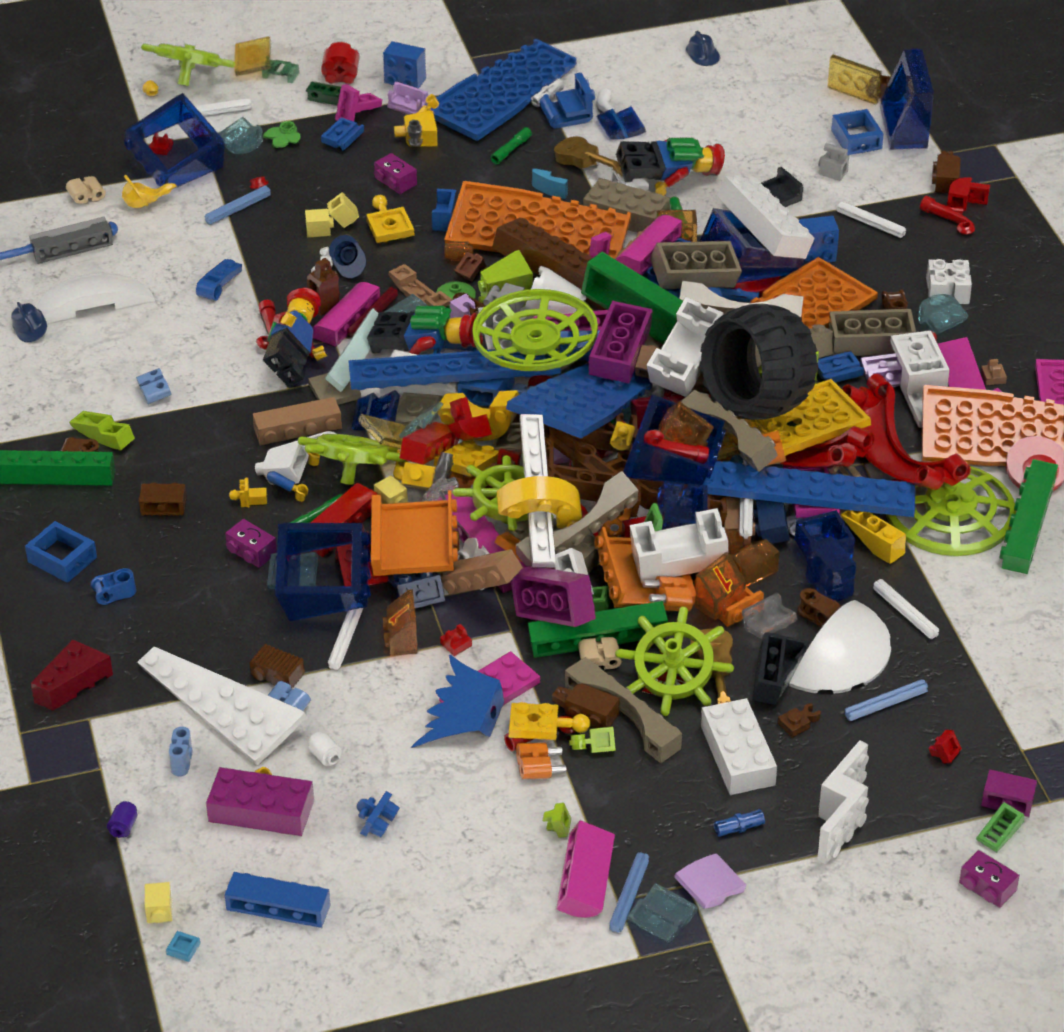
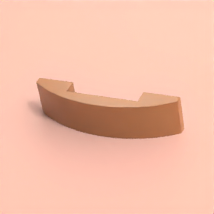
M405 264L389 271V276L396 286L418 306L443 305L446 307L453 300L442 291L435 293L417 280V273Z

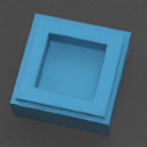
M177 931L166 948V954L190 962L200 945V938Z

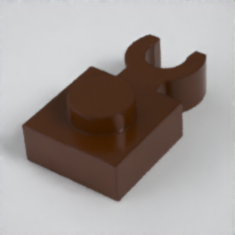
M808 703L802 711L794 708L779 716L777 724L793 738L809 729L811 722H817L820 719L821 711L818 710L811 713L813 711V704Z

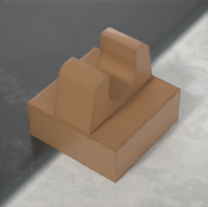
M990 359L988 365L981 366V374L985 385L1006 384L1007 376L1002 364H998V359Z

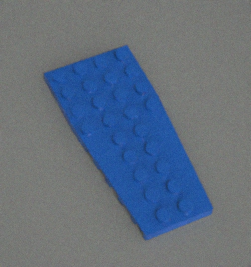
M534 39L531 46H522L520 52L509 53L508 59L495 61L494 67L490 68L487 66L481 69L480 75L477 76L474 73L437 96L439 106L436 109L431 108L430 110H433L436 121L478 141L521 111L531 102V97L539 93L544 86H548L556 79H560L576 66L577 58L538 39Z
M589 363L557 377L547 379V381L507 401L506 409L520 415H543V424L578 438H583L618 416L622 408L626 409L629 407L631 400L637 399L638 396L642 397L645 394V389L651 390L653 383L650 382V379L636 376L635 370L630 383L589 375Z

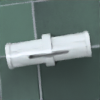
M556 79L550 85L544 86L539 93L531 97L532 104L535 107H539L540 99L545 94H548L550 100L553 99L555 92L564 89V83L560 79Z

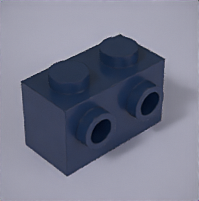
M756 500L757 508H754L753 512L755 521H759V524L755 525L757 537H762L764 545L790 540L784 503Z

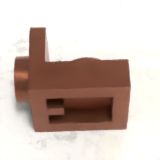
M466 252L454 271L457 275L472 282L480 269L485 270L487 266L484 262L485 259L477 253L473 255Z

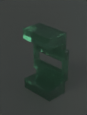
M268 59L262 67V78L267 79L270 74L287 76L288 83H293L299 75V65L288 61ZM281 64H285L280 72H276Z

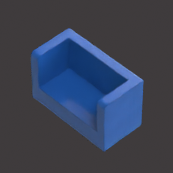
M437 189L436 210H432L433 231L448 230L457 202L456 190Z

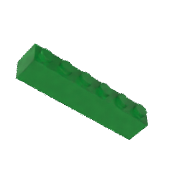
M0 450V484L113 485L115 475L113 452Z
M1033 459L1031 466L1026 467L1024 473L1026 483H1021L1019 495L1022 496L1021 499H1016L1014 511L1017 512L1011 515L1009 527L1012 528L1006 531L1004 543H1007L1006 547H1001L999 559L1003 560L1002 569L1023 574L1029 573L1056 482L1058 464Z
M659 601L595 612L596 619L576 627L546 621L530 622L528 627L533 657L537 658L579 651L578 644L583 639L595 638L596 642H601V638L613 637L617 640L618 644L640 641L646 634L638 623L640 616H645L653 627L668 623L664 603Z

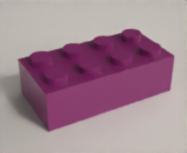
M612 301L589 356V375L630 383L641 347L645 345L651 329L652 309Z
M527 566L522 568L511 580L515 611L518 617L573 627L596 619L591 582L587 574Z
M219 767L206 801L208 822L302 836L314 803L313 781Z

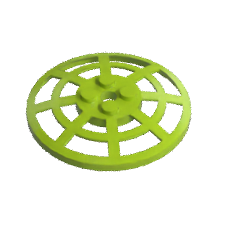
M548 289L521 290L501 296L486 305L479 312L473 324L474 343L479 352L497 365L520 371H544L570 364L581 358L591 349L598 333L596 315L585 302L568 293ZM541 300L539 309H529L514 313L509 307L510 304L521 301ZM549 300L567 304L577 309V311L568 317L560 312L548 310ZM499 309L507 316L497 324L494 330L482 326L487 318ZM582 315L589 321L592 334L579 336V330L575 321ZM527 316H538L537 318L527 319L524 321L520 320V318ZM546 316L556 318L562 322L556 325L554 322L547 320ZM512 322L515 325L511 330V334L501 332L509 323ZM569 326L573 337L561 338L560 331ZM480 333L492 336L493 346L496 351L488 352L480 344ZM498 339L509 340L512 346L502 349ZM588 341L582 349L567 357L578 343ZM559 344H570L562 353L555 350ZM519 352L527 356L524 360L509 354ZM548 354L552 357L544 360H534L535 356ZM503 356L504 358H506V359H508V360H510V361H513V362H509V361H506V360H502V359H500V358H498V357Z
M970 466L971 474H969L967 479L971 481L965 484L959 482L954 486L944 482L938 490L927 488L926 495L915 496V504L925 503L928 512L922 516L915 508L913 518L917 522L910 530L900 522L896 515L886 514L889 524L906 534V541L917 548L940 555L965 556L992 549L1005 539L1006 531L1012 528L1009 527L1011 515L1016 514V511H1014L1015 502L1010 491L1001 481L981 469ZM989 481L999 488L1008 501L997 499L993 490L985 482ZM980 485L989 497L978 496L973 488ZM978 503L990 504V509L986 516L977 511ZM997 506L1010 509L1008 520L1000 530L990 522L996 514ZM935 517L939 520L950 522V526L940 525L931 520ZM971 517L977 521L970 525L959 526V522ZM924 527L938 532L951 534V544L934 542L917 534ZM982 527L992 535L979 542L960 544V534L973 532Z

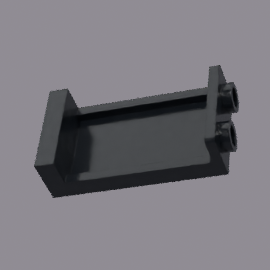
M782 166L777 168L776 177L761 182L765 188L770 190L774 197L779 199L783 207L802 201L803 184Z

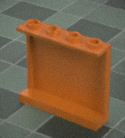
M448 490V500L382 504L381 495H372L371 564L373 576L454 571V562L458 561L457 548H454V545H458L457 531L453 532V529L457 528V515H453V512H457V500L452 499L451 490Z
M602 527L598 536L595 537L594 546L598 550L599 563L603 567L604 579L608 583L609 596L613 600L615 609L653 603L649 601V595L657 593L655 588H644L642 586L631 550V538L608 537L605 527ZM690 574L675 576L684 577L687 582L686 588H689L692 593V605L690 608H687L688 612H690L697 598ZM665 607V611H679V608Z

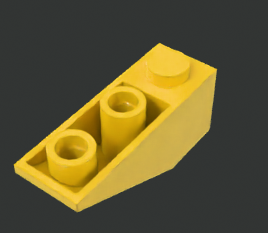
M847 510L841 514L842 519L877 557L892 564L905 554L906 534L870 512Z

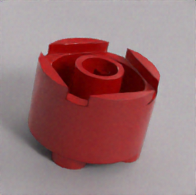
M334 42L330 47H326L321 66L325 80L328 83H353L358 72L360 54L357 49L354 50L346 42Z

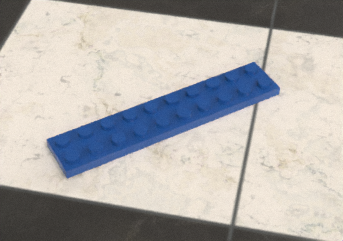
M479 351L348 360L351 390H365L367 388L384 389L393 386L406 387L419 384H448L459 381L469 382L472 380L511 379L513 377L561 374V367L544 371L509 369L491 362ZM519 352L509 354L524 360L527 356ZM545 354L535 356L534 360H544L552 357ZM503 356L498 357V358H500V359H502V360H506V361H509V362H513V361H510V360L504 358Z
M707 459L705 464H697L694 493L914 517L915 485L905 481L899 482L766 466L758 472L749 465L745 466L744 464L713 461Z

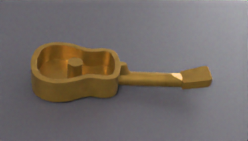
M572 136L566 138L554 148L556 161L560 164L574 165L583 169L591 165H597V162L612 167L614 171L623 177L619 163L600 155L598 147L588 143L583 137Z
M704 629L700 631L705 635L713 629ZM724 630V633L711 641L710 644L713 649L715 662L732 664L733 639L731 634ZM701 649L692 654L694 659L704 660ZM712 672L710 678L715 679L718 693L717 704L731 702L730 697L727 696L724 676H728L730 673Z

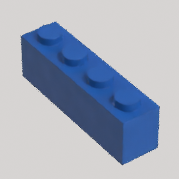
M233 872L224 894L226 910L319 928L323 927L330 908L329 889L299 884L297 882L276 880L270 877L265 878L248 873Z

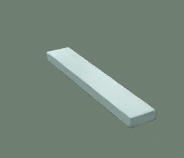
M374 309L369 311L325 377L340 392L350 381L348 360L364 359L370 350L367 336L379 314Z

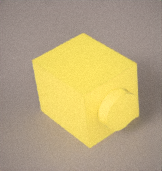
M340 193L327 203L330 215L343 228L353 224L359 218L357 207L343 193Z
M329 209L305 210L307 238L331 236L330 228H334L333 217L329 216Z
M391 475L374 485V491L381 495L382 504L408 503L407 488Z
M170 882L145 884L147 923L172 921Z

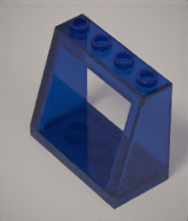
M922 49L903 51L880 100V109L890 150L928 148L934 90Z
M184 93L177 95L125 130V147L134 154L135 159L144 166L145 171L151 174L158 186L174 183L179 187L223 167L225 140ZM178 124L199 150L168 170L143 139Z
M712 209L699 242L731 241L742 270L737 283L789 275L803 265L805 259L774 256L768 249L751 247L741 234L749 233L754 239L757 238L731 210Z
M652 394L623 473L627 477L703 486L705 479H710L713 473L714 465L726 430H723L725 421ZM665 425L672 429L671 438L708 441L706 446L709 448L708 459L705 464H701L645 443L644 435L650 430L660 431Z
M362 523L278 524L275 596L289 621L367 607L368 598L371 595L368 580L371 579L368 562H371V554L368 546L371 544V535L369 531L365 530ZM352 543L351 586H300L301 553Z

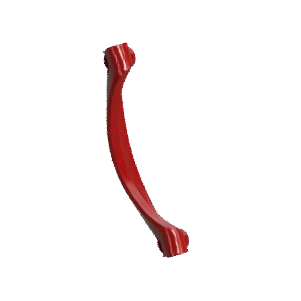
M873 374L868 378V388L862 386L858 389L849 384L842 388L871 419V425L862 428L872 432L875 436L874 443L865 454V457L879 470L901 481L932 490H938L944 482L954 486L969 476L971 472L970 466L957 453L935 462L916 461L906 453L898 439L895 428V391L893 386L881 374Z
M853 426L831 441L813 445L802 451L786 455V461L779 464L799 468L849 467L854 463L856 456L862 458L872 447L875 436L872 432ZM720 429L721 435L737 446L724 430Z

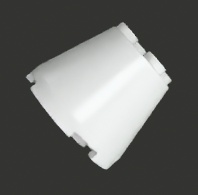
M540 266L538 272L541 276L535 278L531 289L556 290L573 295L583 302L586 301V296L581 294V289L549 268ZM527 300L525 310L539 309L541 300ZM549 300L548 310L562 314L577 311V309L567 304ZM536 316L523 317L522 321L532 319Z

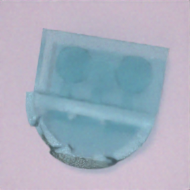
M241 117L219 132L216 139L230 152L246 154L261 145L263 131L258 124L253 126L244 117Z
M947 294L934 295L924 299L919 306L918 313L920 323L926 322L936 335L965 321L969 316L954 297Z

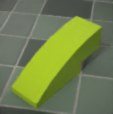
M82 411L69 422L73 428L83 435L110 448L122 450L135 439L130 425L114 422L112 415Z

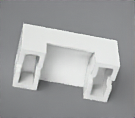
M686 297L676 313L677 323L661 350L656 348L647 364L650 382L687 397L702 373V370H700V349L706 337L705 333L713 325V322L724 315V313L709 306L707 309H704L701 303Z
M717 508L696 512L695 524L655 531L652 521L630 525L631 550L641 583L643 580H655L657 576L675 577L712 570L716 566L718 568L729 566L728 539L724 527H722V521Z

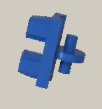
M386 791L377 805L374 804L376 800L373 797L359 800L356 806L360 812L358 816L361 819L368 817L360 834L366 837L371 832L379 837L383 836L389 823L379 818L380 815L393 821L400 809L399 806L390 801L391 793Z

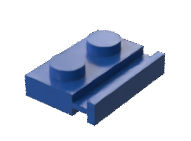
M341 117L321 136V142L336 148L340 146L342 150H345L364 132V125L358 126L356 122Z
M852 351L818 359L817 373L825 381L832 379L834 382L863 376L864 368L860 367V362Z

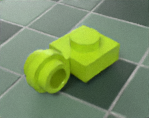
M613 727L589 729L590 738L585 739V734L571 735V740H569L572 750L586 749V744H590L591 753L616 751Z

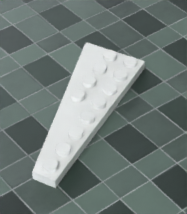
M153 647L138 661L139 666L256 765H259L308 718L305 712L159 648Z

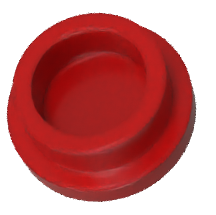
M265 176L250 180V189H259L267 185L268 180H265Z

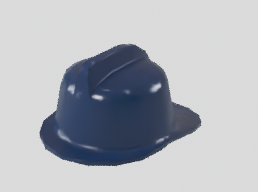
M695 31V35L690 38L689 44L685 48L686 52L696 64L701 66L717 64L720 60V55L714 47L711 36Z
M340 235L331 242L329 255L339 273L346 278L359 276L366 267V256L358 242L348 235Z
M17 302V307L11 314L12 325L17 337L24 342H33L40 339L48 327L42 312L33 304Z

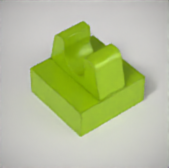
M555 803L553 810L544 812L542 821L547 822V831L556 832L559 838L568 837L572 818L565 803Z

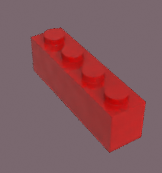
M435 421L403 437L399 458L424 465L436 456H440L441 452H445L457 445L459 439L452 434L448 425Z
M356 483L301 530L302 546L324 557L372 515V495H378V493Z

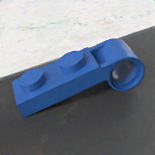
M224 259L198 281L196 295L215 301L218 300L222 292V286L242 271V264L232 259Z

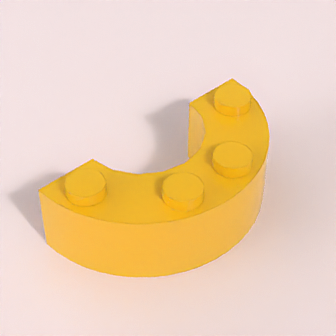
M518 390L499 391L489 406L490 409L480 408L468 400L472 417L487 414L492 435L477 439L478 441L495 440L505 434L517 416V413L506 409L507 401L518 396ZM464 393L445 394L435 408L444 424L449 425L455 422L450 412L449 402L466 397Z
M549 476L526 477L512 481L497 491L498 512L510 518L519 519L524 514L536 511L550 512L556 515L557 528L560 529L569 527L582 519L580 494L574 485L563 479Z

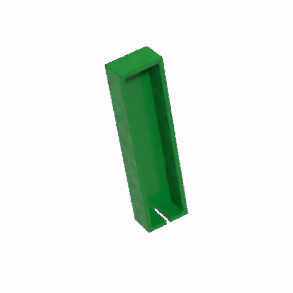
M604 252L599 253L587 262L581 294L609 310L612 301L652 309V324L649 336L664 344L677 323L676 313L683 300Z

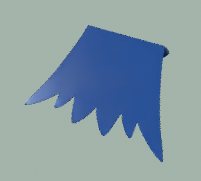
M449 655L450 664L455 676L446 675V679L452 686L436 689L435 692L438 697L445 702L439 703L427 710L429 714L439 718L425 725L426 728L433 729L418 739L411 748L440 738L471 731H481L485 736L490 737L504 704L500 680L480 673L463 664L452 655ZM494 705L496 708H494V710L490 713L491 708Z

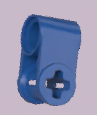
M127 568L96 576L91 581V587L96 592V600L102 605L130 598L137 591L133 572Z

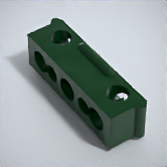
M310 82L306 89L308 101L338 106L341 86Z

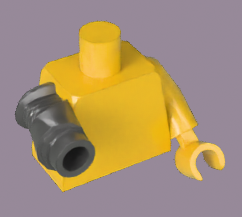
M434 94L427 96L426 102L428 104L424 105L417 113L404 116L403 126H394L395 137L406 136L408 146H438L433 110H430L431 108L436 109L439 106V102Z
M441 452L436 467L409 463L407 460L405 462L395 461L393 476L396 480L402 481L401 484L405 487L443 493V487L448 483L446 481L448 473L454 464L453 454Z

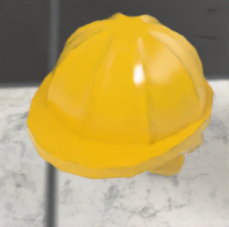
M124 175L127 183L123 187L122 198L128 206L141 208L149 206L148 204L155 202L162 195L169 194L177 186L174 183H167L157 189H152L141 183H132Z

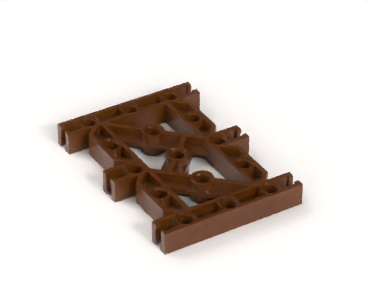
M623 413L614 418L613 424L608 422L583 438H578L543 424L548 476L563 479L574 485L580 494L581 500L598 502L604 483L622 471L638 489V500L631 507L630 517H637L639 506L650 510L653 503L658 505L659 511L689 516L696 514V512L717 508L722 521V527H724L727 517L726 496L694 493L696 479L680 468L681 462L696 464V467L697 462H693V459L675 456L674 463L663 473L643 461L641 451L645 433L650 430L660 431L661 428L646 426L638 429L637 415H631L629 425L636 428L629 449L622 451L613 448L610 441L616 423L618 421L621 422V419L624 418ZM698 428L696 436L692 433L671 431L669 441H673V437H675L679 443L706 446L709 448L708 459L723 462L720 429L712 428V437L705 436V428ZM554 448L571 460V467L554 464ZM596 449L618 452L617 458L606 463L595 455ZM647 466L656 473V479L636 477L634 474L636 470ZM624 510L621 511L619 515L622 516L624 514Z

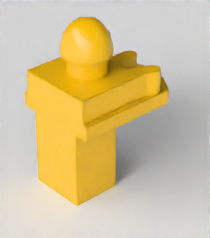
M618 421L610 441L613 448L622 451L628 450L636 427Z
M245 478V480H240V491L232 490L229 493V497L232 500L240 499L241 507L267 504V488H249V479Z

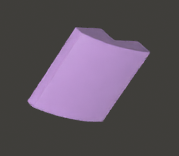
M896 353L861 358L860 364L864 368V376L867 381L871 375L878 373L893 387L901 385L902 366Z
M718 854L699 859L678 871L674 876L703 909L722 905L725 897L743 893L747 886Z

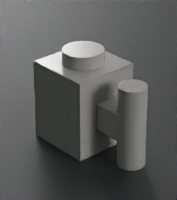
M826 143L824 150L827 152L824 156L820 157L818 162L820 175L841 181L848 172V149Z
M505 283L500 291V288L494 285L483 303L486 306L501 296L524 290V287ZM525 301L510 304L509 307L514 313L519 312ZM501 309L497 310V314L505 315Z

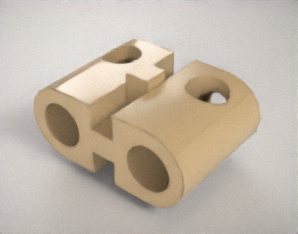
M93 176L84 177L83 182L80 178L72 179L66 184L67 191L78 204L87 203L88 198L92 202L102 200L106 194L98 180Z
M613 637L601 638V642H596L595 638L583 639L578 644L581 659L587 657L598 666H604V669H614L622 663L621 658L615 655L619 647L617 640ZM612 660L616 661L614 664L609 663Z

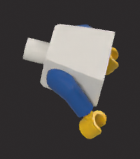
M294 441L268 450L264 462L255 464V471L257 475H265L269 484L280 486L289 492L291 490L294 491L295 498L302 502L305 500V495H308V488L305 484L297 486L295 484L299 483L307 460L310 465L318 466L320 455L317 453H307L303 445H300L298 441Z

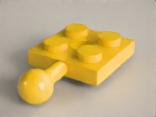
M377 195L373 198L372 205L380 212L366 214V220L377 243L414 236V228L404 207L387 210L386 197Z
M526 702L511 703L509 738L556 740L557 727L573 728L578 733H584L590 727V720L584 714H578L573 719L558 718V705H551L549 703L528 704Z

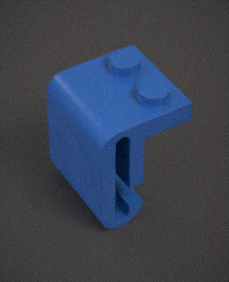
M582 72L575 73V89L555 92L556 102H551L548 94H545L540 99V106L552 128L584 124L593 118L595 92L590 88L589 81L585 79Z

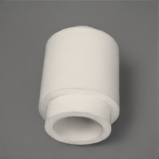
M316 732L309 738L308 745L310 751L323 765L329 766L339 761L342 750L328 734Z

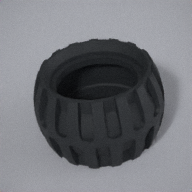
M750 304L733 309L714 321L713 325L707 329L706 337L700 349V370L703 373L704 386L708 389L712 401L720 403L724 410L732 411L737 417L752 420L774 418L800 405L809 396V391L814 388L815 376L818 371L816 344L813 342L810 329L802 322V318L780 306ZM756 346L761 358L762 379L756 363Z

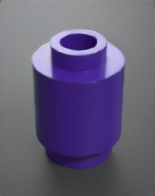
M122 801L115 806L107 823V829L112 836L117 838L129 836L138 816L137 807L128 801Z

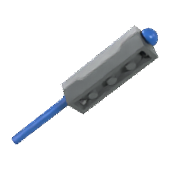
M105 216L32 234L29 235L30 244L0 252V260L33 253L37 264L111 246L113 245L112 236L117 234L118 226L114 222H107Z

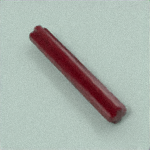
M389 287L347 329V335L353 337L372 309L378 313L382 312L398 296V290Z

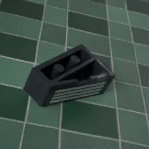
M769 632L764 633L759 648L752 700L773 705L778 702L807 651L809 641Z

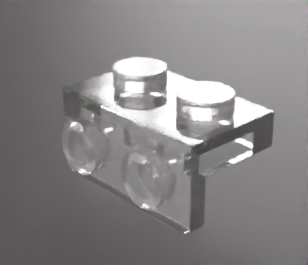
M446 477L438 479L418 502L447 500L445 495L448 494V490L452 492L459 485L456 478L446 479Z
M778 593L742 610L745 630L761 639L765 632L774 633L797 621L796 612L782 606L781 595Z

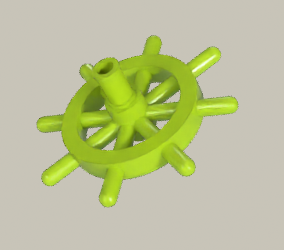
M160 43L158 46L150 44L141 45L143 51L179 60L178 65L181 68L177 84L189 86L191 70L195 68V63L213 67L225 66L233 68L235 66L234 61L222 59L216 53L197 50L194 45L185 44L184 47Z
M322 434L317 439L308 437L298 438V443L305 446L304 449L307 453H317L321 456L343 462L341 479L343 484L353 485L355 483L356 466L360 463L383 465L388 460L406 461L399 458L400 453H397L398 447L387 446L380 441L343 434Z
M507 455L502 458L503 465L493 466L484 471L473 465H468L466 471L476 477L473 488H455L453 495L455 497H472V501L477 510L470 514L472 521H476L486 515L504 524H508V529L515 531L517 529V522L528 520V513L518 519L501 515L498 512L497 491L512 481L525 478L523 466L511 465V458ZM486 497H495V498H493L492 500H489V499H487Z
M684 606L679 609L677 622L664 623L653 627L645 616H640L638 623L646 634L638 643L636 651L617 649L615 652L618 658L635 660L639 679L626 688L634 694L645 686L653 694L662 697L660 712L663 716L669 715L672 699H681L693 694L698 697L704 706H710L712 701L702 688L709 681L712 672L731 673L734 670V666L730 663L714 661L710 642L722 635L724 628L717 626L704 635L699 629L686 624L688 609ZM674 636V638L668 639L666 642L663 640L665 637ZM683 637L694 641L683 650L681 649ZM655 643L663 654L648 653V650ZM700 649L704 655V660L688 658ZM645 662L660 663V665L647 672ZM686 667L701 669V671L694 678ZM667 672L665 684H662L655 680L656 678ZM678 673L686 682L685 684L675 685Z

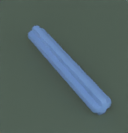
M263 186L205 214V221L211 225L271 195L270 189L267 186Z
M921 679L847 707L844 713L848 721H853L926 693L928 685Z
M641 852L636 854L609 923L611 931L620 933L623 930L649 863L648 854Z

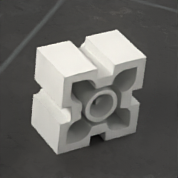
M942 259L928 260L926 280L927 288H929V303L945 304V301H953V304H969L972 287L971 276L969 275V260H952V263H946Z

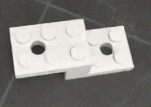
M931 330L893 335L890 341L902 366L900 388L919 428L922 427L923 386L947 387L949 378V367Z
M859 741L821 785L818 817L826 820V822L820 829L817 860L824 864H827L832 857L835 858L838 855L844 842L850 841L854 830L857 827H861L867 817L865 808L869 801L867 798L868 787L862 783L867 776L865 767L869 756L867 755L868 744Z

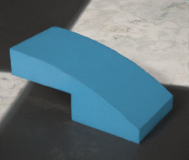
M533 168L532 186L545 194L566 199L568 195V179L552 177V172Z

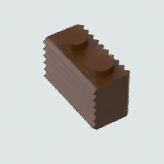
M154 482L141 484L139 498L141 515L148 516L150 514L152 516L154 514L161 516L163 514L164 516H174L176 514L177 516H183L187 498L185 484H158Z
M264 644L249 662L251 675L255 679L268 681L274 686L279 681H283L293 688L305 673L302 658L295 657L294 654L291 655L286 651L283 652L267 644Z

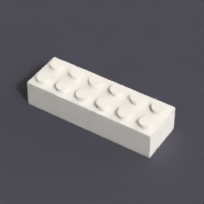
M725 176L717 197L774 256L806 259L814 237L807 228L799 223L796 217L789 213L786 207L780 204L779 199L774 197L770 190L765 188L760 183V180L755 177Z

